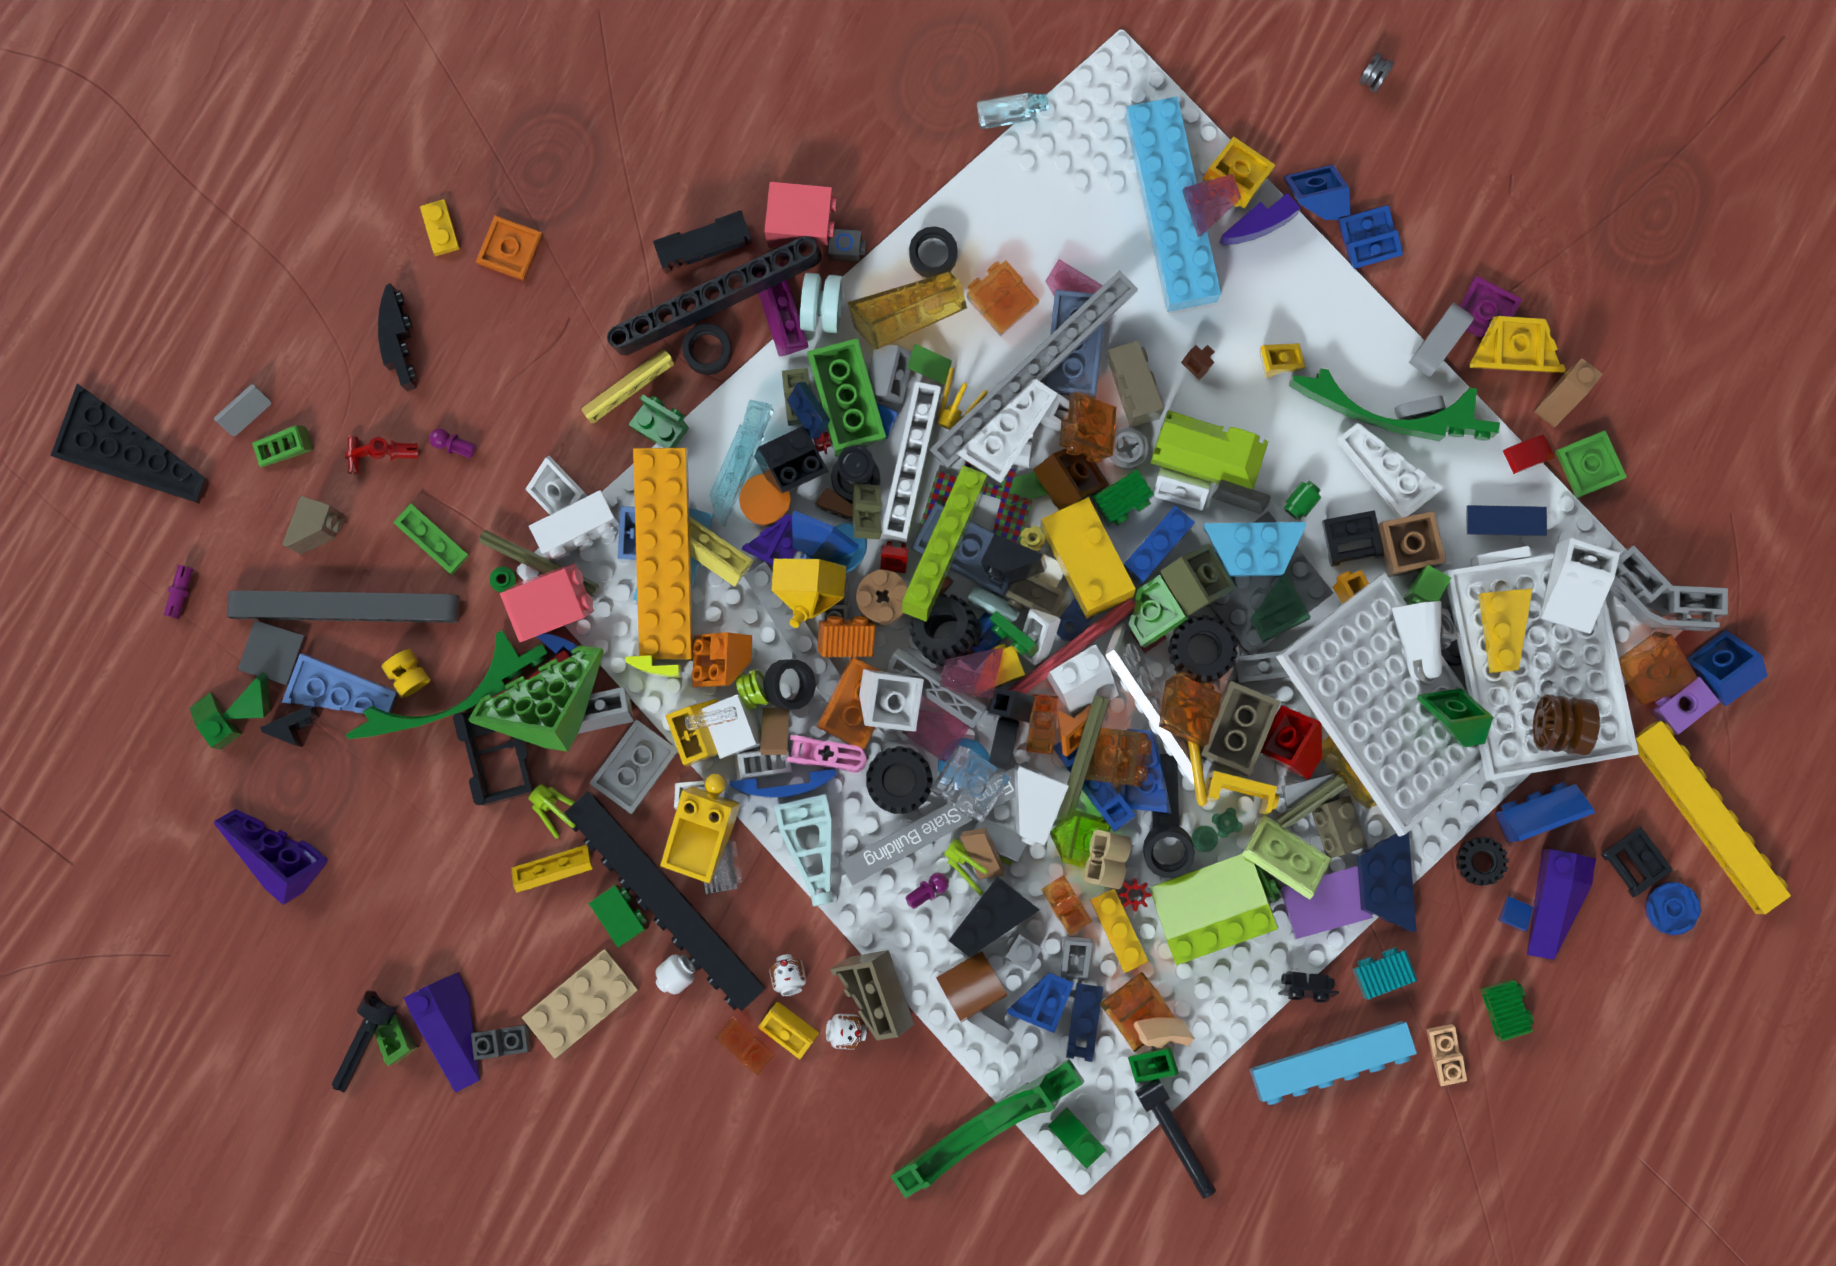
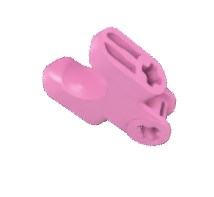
M790 735L793 746L791 757L787 756L786 762L807 766L815 765L853 773L861 772L867 764L866 755L859 746ZM803 744L802 753L800 756L801 745ZM830 750L833 756L825 760L822 753Z

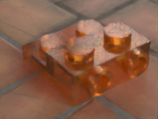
M1007 260L1002 264L999 261L995 262L987 270L988 276L982 281L980 278L975 279L967 287L969 290L967 300L1000 336L1040 302L1023 283V278Z
M1077 391L1071 393L1068 419L1061 421L1059 445L1065 447L1066 452L1070 455H1086V460L1093 463L1101 462L1102 459L1113 456L1117 407Z
M1177 673L1165 681L1158 727L1203 747L1209 743L1212 720L1218 717L1221 694L1214 691L1212 684H1199L1192 680V675Z
M1101 728L1085 780L1141 787L1142 782H1145L1148 777V768L1144 766L1145 757L1151 753L1152 742L1148 739V734Z

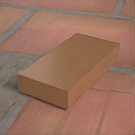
M763 708L761 755H787L790 716L788 709Z
M987 828L962 831L960 838L968 856L988 870V873L984 874L974 868L978 878L1003 876L1005 868Z

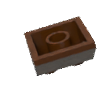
M1082 442L1053 453L1033 469L1039 482L1044 486L1058 510L1064 509L1087 497L1090 498L1110 485Z

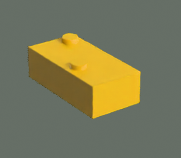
M1089 497L1041 519L1040 528L1045 534L1046 540L1086 619L1134 597L1136 588Z

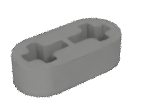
M1434 396L1396 406L1394 409L1398 420H1409L1441 412L1446 407L1443 396Z
M982 1012L967 1019L1007 1045L1014 1035V1032Z

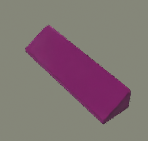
M760 271L756 278L763 277L766 271ZM785 280L758 293L778 356H786L807 349L809 347L804 330L800 329V318L788 281Z

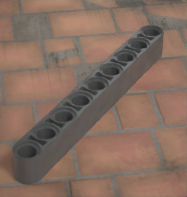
M228 591L227 618L247 620L459 622L460 596L454 594Z

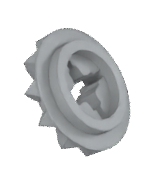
M1131 427L1120 428L1109 437L1107 454L1114 465L1123 469L1136 468L1147 457L1148 442L1139 430ZM1123 439L1128 445L1134 446L1137 444L1131 450L1132 458L1126 452L1118 453L1123 448Z

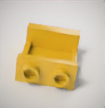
M1217 771L1207 774L1205 787L1207 800L1210 802L1219 799L1221 788L1261 798L1259 814L1262 815L1271 813L1272 809H1276L1278 806L1280 794L1276 793L1277 786Z

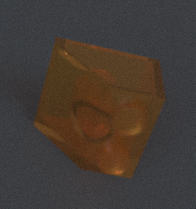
M1654 632L1619 658L1621 673L1641 705L1678 693L1698 678L1672 634Z
M1143 972L1130 979L1125 985L1099 1003L1134 1052L1145 1045L1140 1041L1139 1034L1133 1026L1136 1021L1158 1017L1175 1018L1158 990Z

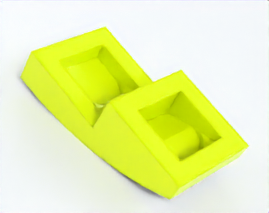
M652 655L625 657L627 664L642 672L661 677L682 678L679 665L655 666V659H653Z

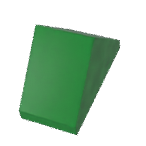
M264 672L255 678L223 714V717L226 719L264 718L271 712L268 677Z
M1168 1045L1164 1049L1155 1048L1128 1057L1135 1083L1179 1074L1172 1049Z

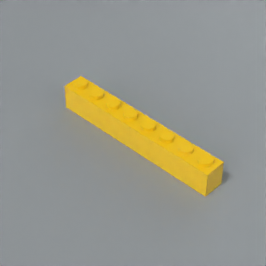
M1662 721L1653 722L1635 735L1638 755L1755 914H1767L1791 896L1786 890L1788 888L1786 882L1780 876L1775 875L1770 868L1772 864L1764 854H1760L1755 848V841L1752 836L1746 831L1744 832L1738 825V817L1724 806L1721 794L1715 788L1709 786L1704 771L1698 766L1695 767L1690 760L1691 755L1689 751L1675 740L1673 729Z

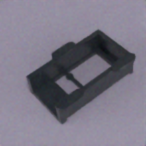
M741 210L717 218L715 223L684 234L677 232L653 241L663 271L668 273L671 272V267L676 266L679 269L682 263L685 267L745 246V241L751 244L752 239Z
M464 712L456 713L453 716L457 737L460 741H465L473 777L469 780V786L474 804L489 806L531 794L535 787L527 759L528 752L525 741L512 737L513 741H508L507 744L479 751L476 737L497 731L471 723L468 719L472 712L468 714ZM515 746L524 785L489 794L480 755L504 748L512 749Z

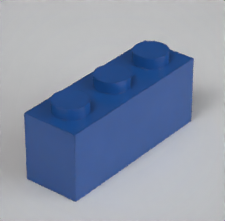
M1175 505L1124 563L1128 575L1138 584L1142 585L1192 528L1195 522Z

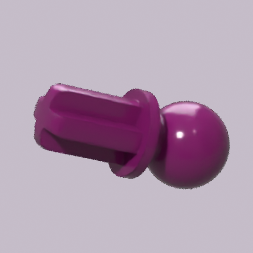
M441 428L435 429L430 433V444L436 449L447 447V453L451 454L454 452L466 458H471L475 454L476 445L458 438L457 434H453L450 437L449 433Z
M940 872L932 874L928 883L922 881L920 887L906 895L905 899L908 906L916 909L927 900H934L935 893L941 894L948 889L949 879Z

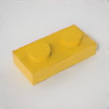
M445 199L420 206L434 255L439 256L459 250L460 246Z

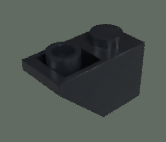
M993 688L986 715L1029 723L1035 697L1017 691Z

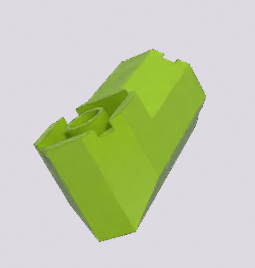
M1168 410L1150 463L1251 495L1258 478L1268 441L1264 439L1261 443L1259 442V435L1243 429L1229 427L1228 432L1223 431L1224 426H1217Z

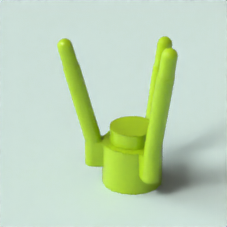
M541 784L530 794L528 799L534 804L532 809L538 813L552 835L558 839L559 834L544 811L547 812L551 809L566 824L574 828L575 824L570 818L555 806L557 801L555 798L570 806L575 801L560 794L553 787L548 789L544 784Z
M955 838L944 853V856L949 859L947 863L954 867L979 895H983V891L958 863L964 865L967 862L984 874H987L988 870L969 857L963 843ZM999 855L1002 863L1012 864L1011 860Z

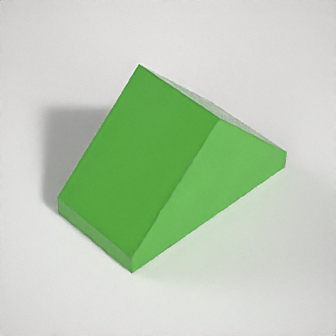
M396 1014L390 1025H378L374 1033L384 1062L388 1066L398 1063L419 1048Z

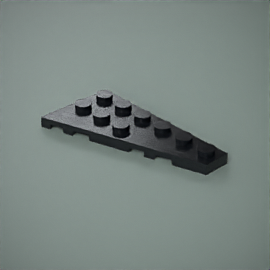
M78 383L76 384L50 456L200 504L208 482L207 478Z

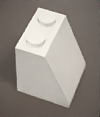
M1096 644L1051 670L1047 675V680L1069 716L1073 718L1092 704L1095 695L1104 696L1109 701L1119 696L1110 667Z

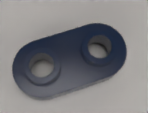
M1075 598L1060 617L1061 621L1056 633L1057 636L1064 641H1072L1082 633L1094 616L1086 619ZM1064 624H1073V631H1065Z

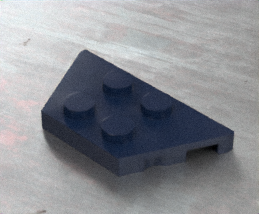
M1409 832L1402 836H1398L1395 833L1357 856L1361 910L1371 915L1379 916L1388 923L1396 924L1404 928L1405 931L1417 932Z

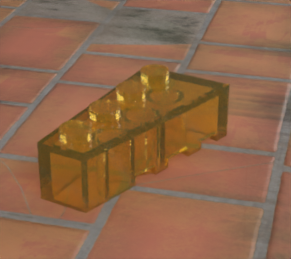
M951 272L847 302L854 328L875 350L967 309L962 284Z

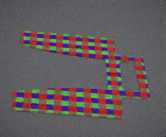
M965 460L964 466L971 468L973 465ZM1010 469L1006 474L1007 478L1004 488L986 483L983 494L1001 499L993 532L1019 544L1021 540L1020 535L1024 530L1033 500L1010 493L1016 470ZM937 471L917 536L935 503L937 502L945 506L956 482V476ZM1025 501V502H1022V503H1019V504H1015V505L1009 506L1010 504H1014V503H1017V502Z

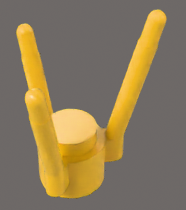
M954 368L949 369L940 409L936 415L939 418L937 424L948 430L953 428L988 394L984 390L961 417L962 411L957 408L967 388V383L964 382L953 405H948L946 409Z

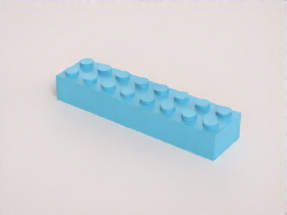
M1178 96L1127 106L1125 121L1166 310L1170 312L1216 303L1221 296Z

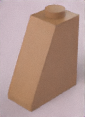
M1581 358L1560 377L1535 409L1534 413L1555 428L1589 393L1603 374Z

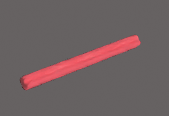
M1128 599L1117 605L1008 690L1023 694L1029 692L1046 679L1051 670L1076 656L1134 611L1135 602L1132 599Z

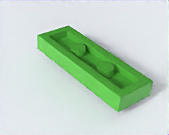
M412 504L393 522L451 575L470 556Z

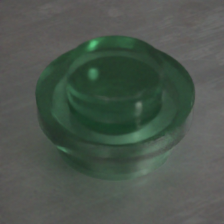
M1200 826L1192 833L1193 845L1200 852L1212 851L1218 844V834L1210 826Z

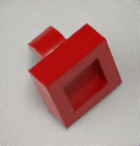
M888 541L886 546L883 545L880 570L906 574L909 549H906L905 543H902L901 548L892 547V541Z

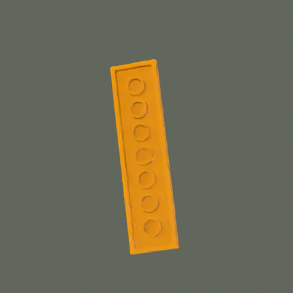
M633 448L639 656L652 655L653 659H692L688 448Z

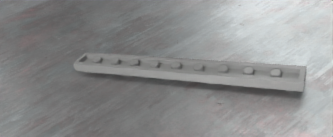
M1119 270L930 448V452L949 470L961 458L956 453L1031 381L1037 379L1042 382L1138 291V288Z

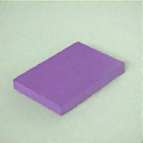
M1358 866L1324 875L1314 896L1310 900L1288 885L1280 887L1295 939L1373 918V915L1361 910Z

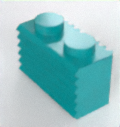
M1393 947L1383 951V957L1373 960L1372 956L1357 961L1358 966L1352 968V971L1364 999L1369 1000L1418 981L1406 950L1398 951L1397 947Z

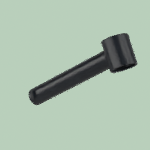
M1154 1079L1135 1090L1145 1111L1149 1112L1152 1110L1201 1197L1204 1199L1213 1195L1216 1189L1166 1104L1170 1097L1160 1080Z

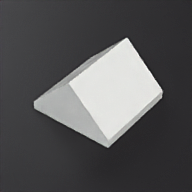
M550 456L544 459L526 487L527 492L549 515L587 497L585 492Z
M739 694L702 709L720 759L761 745V727L754 709L749 710L746 708Z

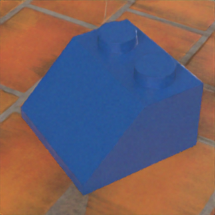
M1728 630L1723 631L1685 659V663L1694 675L1700 677L1725 706L1732 703L1768 676L1763 656Z

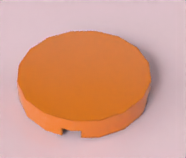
M764 474L755 475L748 479L741 488L739 495L740 508L745 517L754 524L761 526L775 524L777 520L789 512L791 505L790 491L781 494L765 478Z

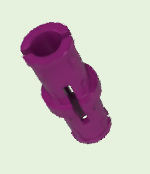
M177 564L172 587L169 586L168 588L170 594L163 615L180 619L185 596H189L187 590L194 571L193 568Z

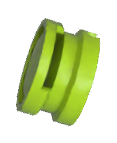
M759 669L750 671L749 675L742 674L736 678V686L740 698L749 710L757 708L758 704L765 705L770 703L764 693V675Z

